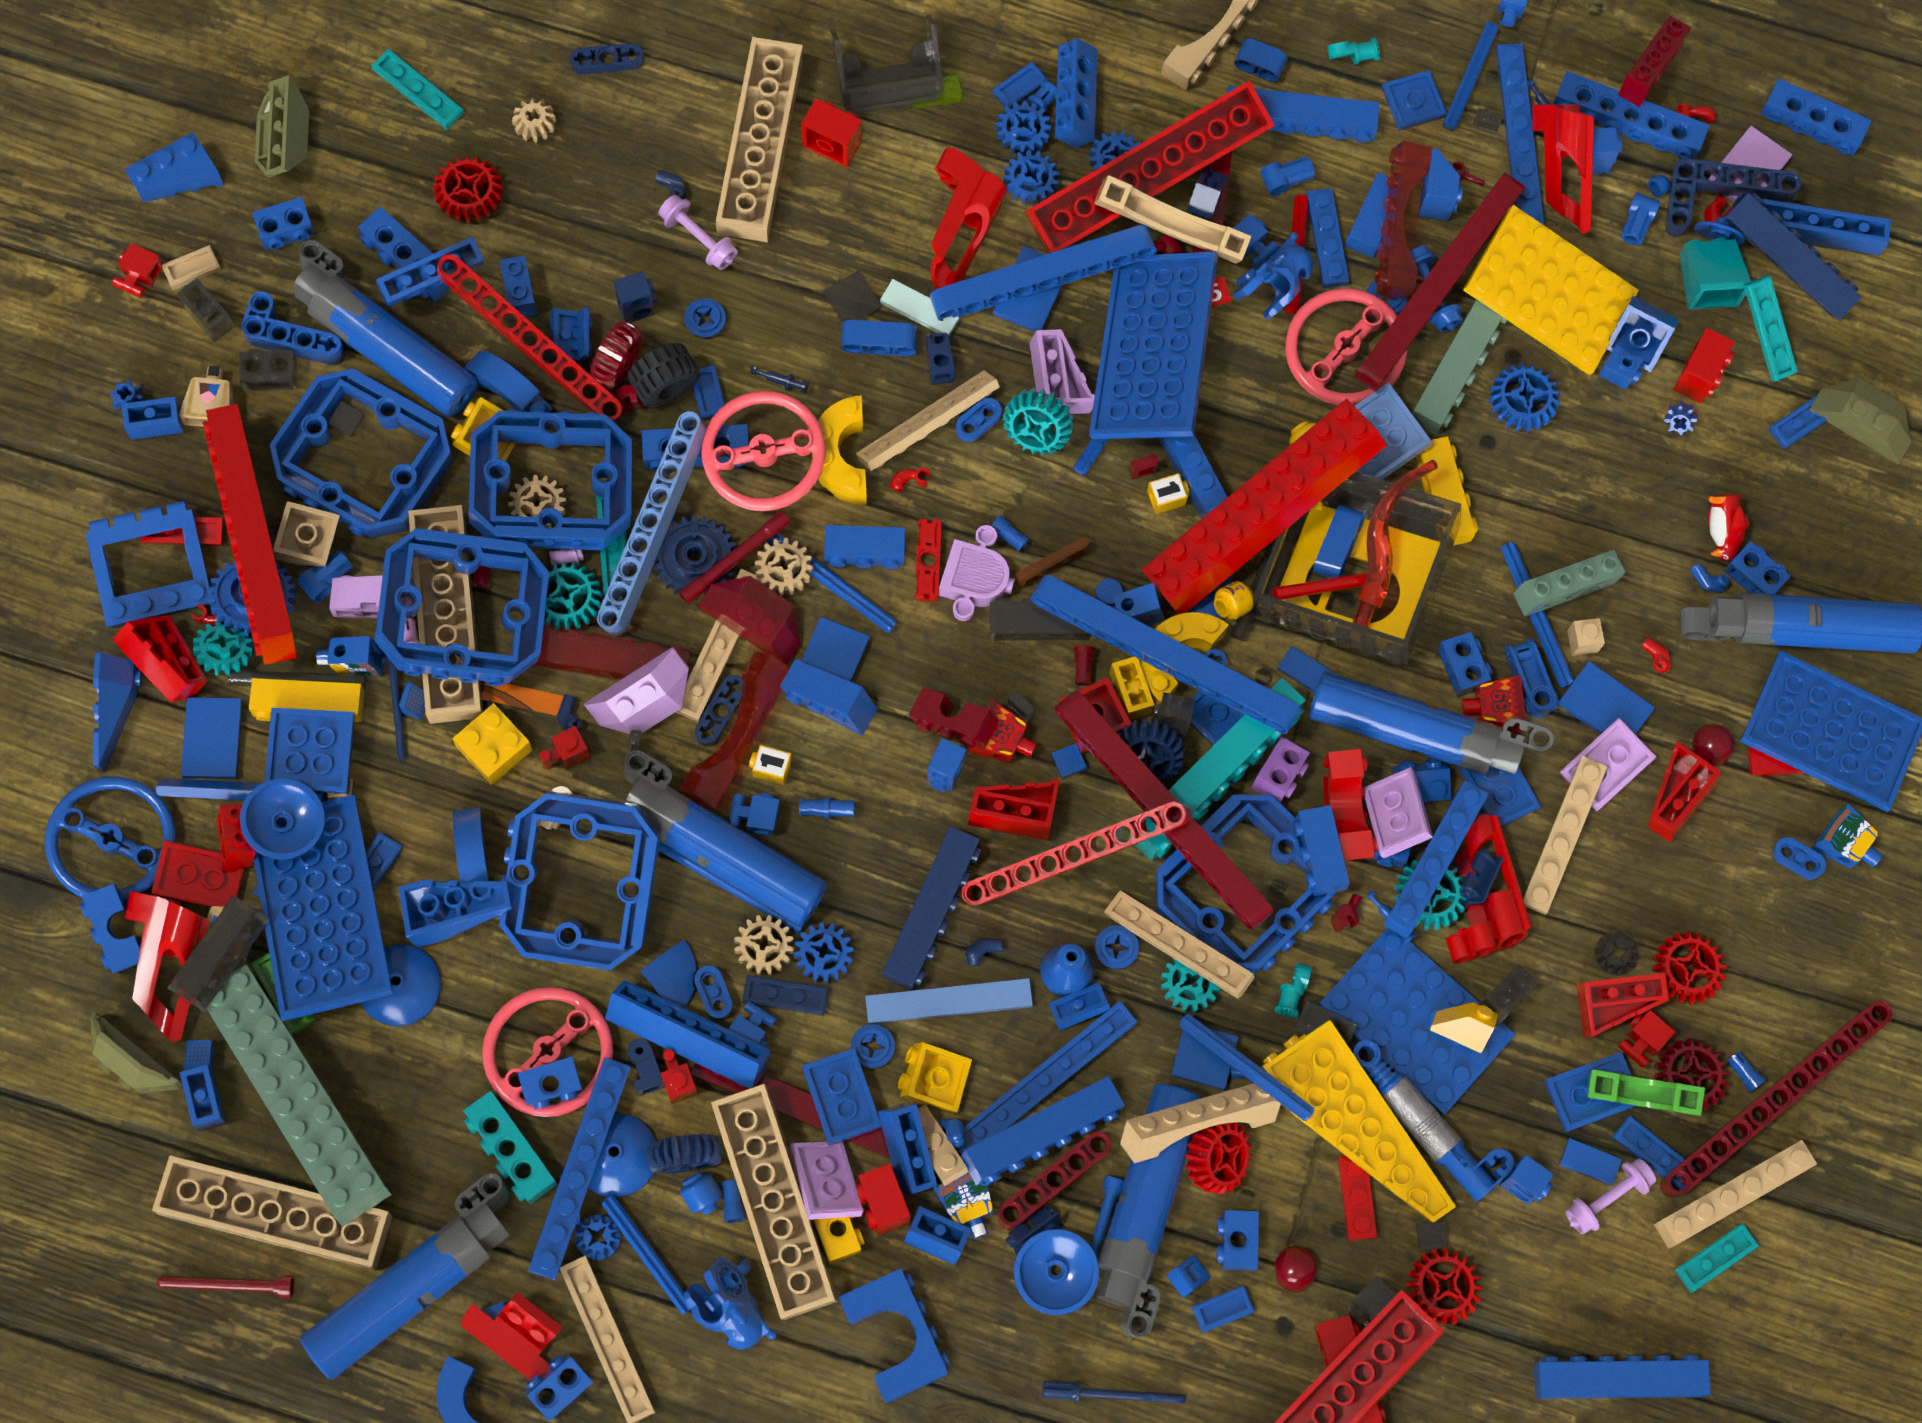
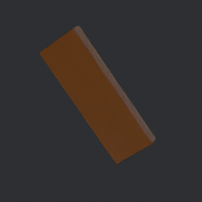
M1085 536L1017 572L1015 583L1018 588L1023 589L1043 578L1044 575H1048L1085 555L1089 546Z

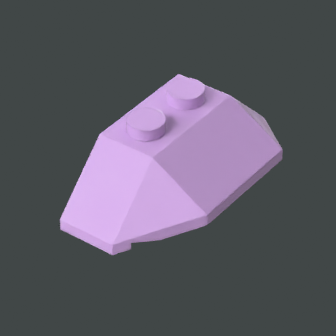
M672 647L585 702L584 706L600 726L638 736L682 708L689 667L675 648Z

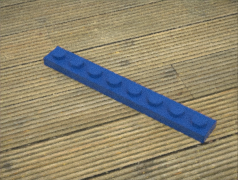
M1523 44L1497 45L1496 56L1510 175L1526 186L1514 205L1544 225Z
M1121 1001L964 1127L966 1144L956 1149L958 1153L962 1155L966 1149L1011 1127L1134 1027L1137 1021Z
M604 1057L528 1272L555 1281L631 1066Z

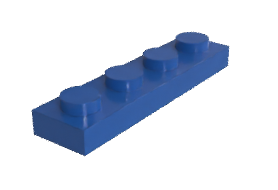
M1332 188L1307 191L1308 211L1322 288L1348 286L1349 277Z

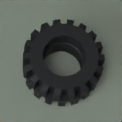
M670 343L660 346L641 357L630 369L628 379L644 406L657 407L670 403L688 392L699 380L698 378L701 373L684 344Z

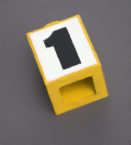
M1179 473L1149 482L1147 489L1155 515L1185 506L1190 495L1187 482L1181 480Z
M760 745L758 753H752L749 767L753 768V777L784 785L792 761L791 753Z

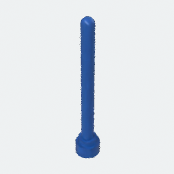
M1105 1176L1102 1184L1105 1197L1090 1243L1096 1258H1098L1115 1199L1119 1198L1124 1183L1123 1180L1111 1176Z

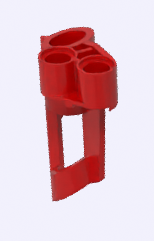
M1532 105V131H1544L1546 202L1557 213L1573 222L1583 235L1587 234V232L1591 231L1594 116L1580 112V105ZM1562 157H1571L1581 174L1580 205L1561 192Z
M952 147L945 148L935 166V170L940 176L939 180L954 192L931 243L936 255L931 264V278L936 289L962 281L1000 210L1007 192L1004 183L999 177L993 173L984 172L979 164ZM963 223L977 231L954 272L947 266L944 256Z
M1482 814L1473 822L1465 837V848L1457 856L1456 862L1459 876H1464V880L1468 872H1473L1476 875L1477 873L1470 868L1475 855L1485 842L1492 839L1497 856L1504 858L1501 870L1507 890L1489 894L1484 903L1466 905L1470 928L1458 929V933L1445 937L1449 954L1454 964L1482 958L1497 950L1509 949L1523 941L1528 935V930L1532 928L1498 816Z
M130 891L124 918L144 922L132 999L161 1033L173 1043L182 1039L209 920L181 907V901ZM162 955L176 957L181 963L183 980L174 1015L168 1011L154 994Z

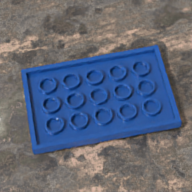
M1780 650L1767 676L1740 742L1888 812L1892 808L1921 737L1922 718Z
M1387 928L1318 1005L1359 1042L1370 1040L1376 1043L1381 1055L1384 1057L1382 1061L1385 1062L1387 1060L1389 1062L1387 1066H1392L1393 1072L1403 1073L1411 1081L1410 1083L1422 1093V1096L1426 1098L1425 1100L1444 1116L1516 1034L1497 1018L1494 1030L1482 1053L1431 1031V1025L1437 1011L1471 1002L1480 1006L1482 1004L1411 942L1407 944L1405 937Z

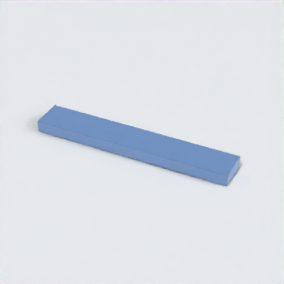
M1029 978L865 996L868 1024L1020 1009L1033 1006Z

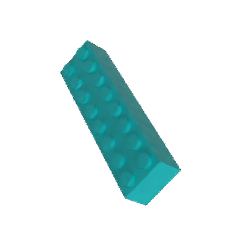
M1281 678L1270 690L1293 701L1300 707L1301 711L1290 728L1292 729L1301 719L1300 716L1304 712L1302 707L1305 699ZM1244 715L1168 791L1177 801L1185 802L1189 805L1192 813L1191 817L1196 821H1200L1209 811L1208 808L1212 804L1211 802H1219L1227 793L1226 790L1230 783L1237 784L1246 774L1245 771L1249 764L1255 766L1264 756L1263 753L1267 746L1274 747L1279 742L1283 733L1277 732ZM1148 818L1146 820V827L1149 831L1153 832L1156 829V825ZM1164 834L1135 844V846L1152 862L1157 856L1160 859L1163 858L1172 848V843Z

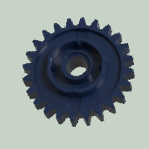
M693 515L690 522L685 517H682V524L678 525L675 521H672L673 529L667 530L655 560L657 564L654 565V571L661 572L658 575L659 582L666 580V589L674 587V595H677L680 590L695 578L703 575L736 548V542H730L732 534H724V525L716 528L717 523L715 519L708 524L706 516H703L701 521H697L695 515ZM694 553H698L702 556V558L698 561H691L688 559L689 556ZM735 565V566H734L732 569H730V570H735V569H737V565ZM729 570L713 584L726 581L725 578L733 579V573Z

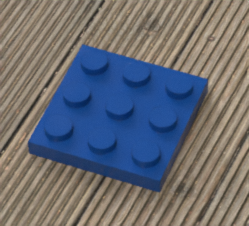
M271 708L264 782L272 779L287 778L305 784L314 792L348 794L355 713L349 711Z

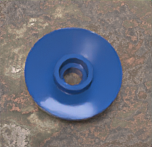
M1721 217L1716 218V221L1698 222L1694 227L1698 234L1707 239L1726 238L1727 240H1736L1737 244H1743L1745 241V236Z

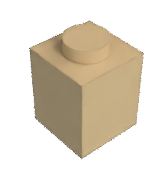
M1600 618L1574 621L1567 630L1572 656L1598 653L1605 644Z

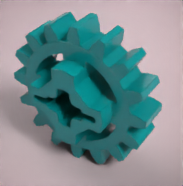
M217 620L216 626L212 627L207 623L205 624L206 631H197L198 638L193 639V656L197 657L198 665L204 664L206 672L215 669V675L218 676L220 671H225V674L228 676L231 669L240 672V664L248 665V658L252 657V639L249 638V635H245V631L241 632L240 630L238 634H235L234 627L226 630L225 626L218 623Z
M1173 958L1174 966L1167 963L1165 969L1169 973H1162L1161 979L1166 982L1161 984L1160 988L1161 990L1168 991L1164 999L1172 998L1174 1001L1171 1007L1173 1008L1178 1004L1182 1005L1183 1013H1185L1187 1007H1191L1193 1013L1197 1012L1199 1005L1204 1010L1207 1009L1208 1004L1206 1000L1214 1002L1216 997L1212 992L1218 993L1220 987L1208 980V990L1204 994L1202 983L1207 979ZM1177 972L1179 982L1173 986L1172 978L1174 973ZM1187 978L1190 981L1198 979L1194 988L1192 985L1183 986ZM1181 996H1189L1192 1000L1184 999Z

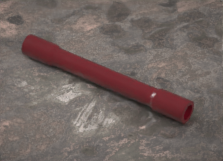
M779 511L764 523L758 531L703 575L695 578L680 590L678 594L681 599L689 605L704 593L710 585L765 541L774 537L789 525L788 517L782 511Z

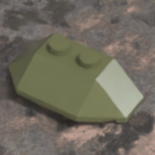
M290 75L270 81L267 88L269 91L263 98L257 114L255 163L267 177L287 172L307 158L309 109L293 77Z
M1861 378L1822 388L1809 408L1810 412L1818 413L1820 418L1822 416L1825 417L1828 423L1896 464L1900 463L1912 443L1905 405Z
M94 1011L91 1014L92 1054L99 1059L96 1065L108 1075L112 1071L120 1077L116 1082L130 1092L134 1088L139 1093L177 1090L183 1086L179 1080Z

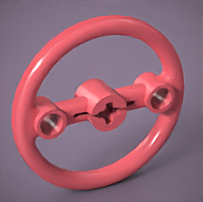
M1341 288L1329 290L1308 300L1293 317L1286 337L1285 351L1287 362L1297 382L1314 397L1327 403L1339 405L1347 398L1353 405H1356L1374 393L1370 388L1355 393H1339L1326 389L1325 386L1329 383L1331 374L1341 363H1349L1356 358L1360 343L1369 333L1376 332L1384 322L1391 326L1397 318L1396 313L1377 296L1357 289ZM1353 301L1366 305L1368 308L1364 310L1361 320L1353 329L1340 332L1335 338L1332 351L1323 361L1316 362L1310 371H1305L1298 357L1297 339L1299 331L1308 316L1323 305L1332 302ZM1374 316L1378 322L1370 323L1365 317ZM1352 342L1351 348L1347 347L1341 351L1342 346L1345 347ZM1407 350L1378 389L1388 382L1393 386L1399 378L1405 364ZM1318 370L1324 371L1327 377L1318 378L1314 372Z
M757 391L741 395L729 401L718 410L706 428L701 452L706 475L712 486L722 497L745 509L769 511L786 507L798 501L809 492L821 474L826 450L821 426L813 413L804 404L789 395L779 392ZM755 404H775L785 407L797 414L808 427V430L800 429L795 431L792 437L773 440L769 435L759 434L751 440L748 446L733 449L728 446H719L714 449L717 434L726 420L737 411ZM800 439L809 440V443L804 447L796 445ZM766 447L765 454H761V448ZM796 453L800 456H806L813 453L811 466L801 482L790 491L771 498H752L742 495L729 487L719 475L720 471L729 472L738 464L754 461L757 466L769 467L781 455ZM722 455L731 456L730 460L726 463L718 462Z
M536 988L512 998L495 1014L484 1037L482 1050L483 1065L491 1086L500 1098L511 1107L533 1116H560L570 1113L588 1102L604 1057L613 1059V1041L603 1015L585 997L563 988ZM544 1000L562 1001L575 1006V1010L568 1014L566 1023L553 1036H542L536 1040L533 1046V1055L523 1065L510 1070L504 1078L500 1076L495 1059L496 1042L503 1025L511 1015L528 1004ZM580 1016L586 1019L584 1026L576 1029L571 1026V1022L575 1017ZM591 1026H594L600 1039L601 1054L597 1071L590 1083L577 1094L578 1097L552 1103L549 1106L534 1110L533 1105L527 1106L526 1100L520 1096L523 1093L522 1087H512L510 1085L511 1079L518 1075L519 1072L562 1060V1049L577 1035L585 1034ZM545 1047L548 1049L552 1048L554 1054L552 1056L544 1055L542 1050Z

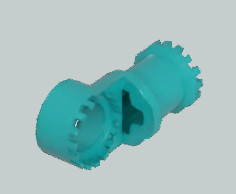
M1374 37L1370 41L1357 44L1356 42L1346 41L1327 45L1329 60L1350 56L1354 65L1359 64V61L1379 60L1380 50H1377L1379 48L1377 46V39Z
M1296 963V970H1294L1296 975L1292 976L1293 979L1291 981L1293 982H1291V985L1280 984L1279 990L1281 995L1278 1006L1274 1008V1012L1282 1016L1287 1014V1017H1298L1297 1007L1299 998L1307 988L1312 966Z

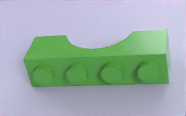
M1591 1069L1589 1071L1586 1098L1701 1116L1705 1088Z

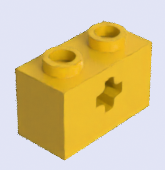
M1131 657L1112 663L1109 673L1117 696L1129 720L1152 714L1154 702L1139 659Z

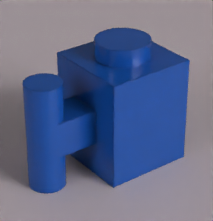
M1251 214L1233 228L1252 236L1242 260L1253 253L1255 256L1250 260V264L1254 268L1259 267L1279 249L1274 241L1267 246L1263 244L1268 233L1267 228L1260 219H1255Z
M760 793L759 796L752 795L751 805L747 807L743 806L745 796L735 794L729 823L739 828L740 819L747 820V833L774 837L780 800L775 799V796L772 794Z
M748 1001L743 1010L752 1015L749 1021L738 1015L728 1030L766 1048L768 1044L765 1040L767 1034L759 1027L763 1022L772 1028L777 1018L751 1001Z

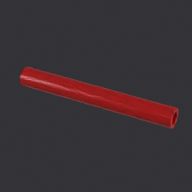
M1371 571L1274 587L1272 594L1274 600L1278 601L1374 585L1376 583V576Z

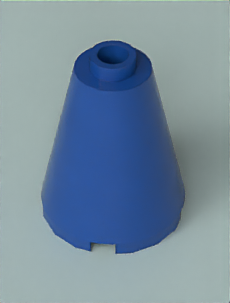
M1071 943L1056 945L1042 959L1040 966L1041 980L1054 995L1065 997L1092 984L1095 975L1094 962L1090 954L1078 945Z

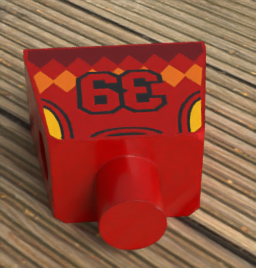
M1521 676L1478 685L1475 690V698H1464L1461 700L1462 714H1477L1478 720L1500 727L1510 717L1526 720ZM1515 723L1514 726H1508L1507 730L1511 732L1522 731L1518 727V723Z
M991 700L987 709H990L999 722L986 748L974 746V748H969V752L1006 763L1012 762L1016 752L1031 758L1037 743L1024 737L1028 724Z

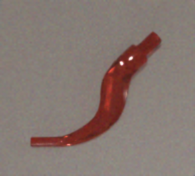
M1430 460L1395 482L1381 498L1373 512L1367 530L1366 541L1369 567L1368 576L1357 597L1360 606L1351 624V627L1359 631H1368L1375 610H1381L1388 592L1393 567V552L1388 526L1393 508L1411 483L1438 468L1435 460Z

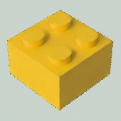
M494 703L452 738L456 748L491 786L532 751L528 739Z

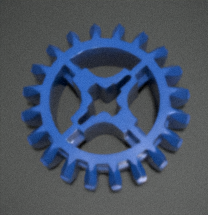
M1523 363L1519 364L1517 369L1511 365L1507 371L1502 370L1499 377L1494 379V386L1489 391L1492 395L1489 399V404L1494 405L1492 413H1500L1497 418L1498 421L1504 419L1507 421L1505 424L1506 428L1513 424L1515 425L1516 432L1521 427H1524L1526 433L1530 432L1532 427L1537 431L1541 428V424L1546 426L1550 422V418H1554L1556 414L1555 409H1558L1560 404L1557 400L1560 392L1555 391L1557 382H1549L1552 378L1551 374L1542 375L1543 367L1535 371L1533 364H1530L1528 369H1525ZM1518 382L1516 390L1505 393L1507 386ZM1544 403V407L1540 411L1531 413L1534 405Z

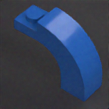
M479 350L464 367L477 378V385L479 387L495 392L519 412L541 410L549 413L552 409L538 394L539 390L511 365L489 352Z
M473 808L454 811L453 831L460 882L490 881L481 809Z
M449 1356L444 1363L437 1384V1402L442 1419L445 1423H478L469 1413L466 1402L469 1386L477 1370Z

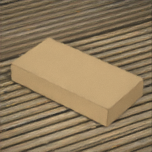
M210 245L161 265L172 290L221 271Z

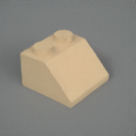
M287 501L273 548L275 560L298 566H326L340 515Z

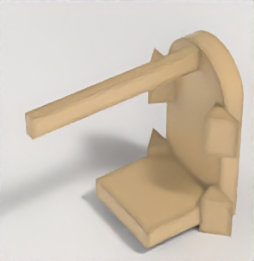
M350 779L349 795L328 793V801L352 795L353 779Z

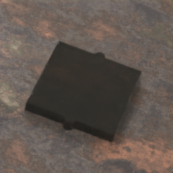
M859 270L844 279L839 278L837 283L822 291L842 323L847 320L865 321L867 316L882 308V304Z

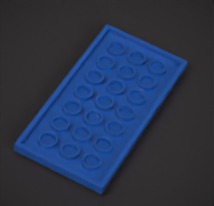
M1216 252L1152 255L1146 259L1114 268L1089 431L1091 439L1194 436L1218 261Z
M355 794L322 802L325 815L323 832L315 846L307 853L288 860L268 858L257 851L255 853L254 866L282 1021L393 995ZM278 820L276 823L281 828L287 825L285 820Z

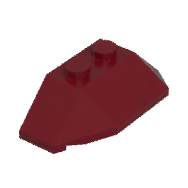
M752 576L712 584L697 606L785 667L800 646L795 606Z

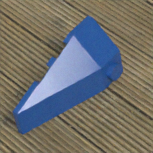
M95 653L93 688H97V695L99 697V702L93 704L95 721L99 724V728H95L93 731V766L98 772H105L137 698L138 686L143 684V673L131 660L104 653Z
M421 880L398 887L406 938L417 948L444 941L513 909L509 884L507 882L475 881L474 883H465L458 880H449V882Z

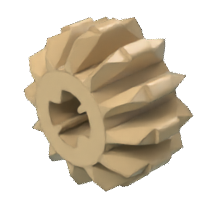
M532 97L529 104L522 101L521 108H515V116L512 118V123L515 126L516 134L522 135L525 141L533 137L535 143H537L538 137L547 140V133L554 132L556 116L553 114L551 105L546 106L543 99L536 103Z

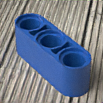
M847 320L842 323L841 350L844 352L893 356H911L916 353L917 327L913 324Z
M1343 505L1337 507L1316 558L1313 573L1327 578L1342 576L1362 528L1365 512Z

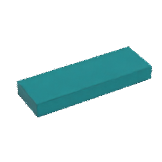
M1741 1223L1674 1269V1271L1688 1291L1693 1293L1755 1250L1759 1245L1745 1225Z

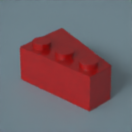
M170 615L128 621L112 639L171 703L193 698L208 681Z
M1676 741L1648 828L1668 842H1671L1718 784L1721 771Z
M1060 779L1037 784L1026 782L1025 785L1018 786L1006 784L977 787L974 789L968 825L1048 841Z
M1665 973L1576 983L1584 1038L1594 1037L1669 1000Z

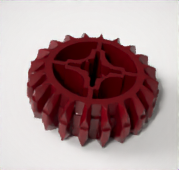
M623 320L610 328L609 333L605 335L593 358L590 376L605 389L614 390L617 386L619 387L638 360L637 358L643 346V331L633 323Z
M1687 1038L1684 1043L1681 1040H1677L1674 1042V1046L1669 1044L1665 1047L1666 1053L1661 1052L1658 1055L1662 1062H1657L1654 1065V1068L1661 1071L1654 1074V1079L1664 1082H1678L1680 1084L1700 1087L1701 1082L1711 1079L1710 1088L1703 1098L1702 1111L1708 1110L1709 1104L1712 1106L1718 1104L1717 1098H1723L1725 1095L1722 1089L1729 1086V1083L1723 1080V1078L1729 1076V1072L1722 1071L1721 1069L1727 1065V1062L1718 1061L1717 1058L1721 1055L1720 1051L1714 1054L1710 1052L1713 1048L1712 1044H1708L1703 1048V1040L1698 1039L1695 1044L1691 1038ZM1685 1055L1683 1068L1671 1071L1676 1057ZM1698 1058L1701 1059L1709 1069L1703 1068L1699 1064ZM1690 1071L1692 1075H1696L1698 1077L1693 1080L1692 1076H1687L1683 1074H1686Z

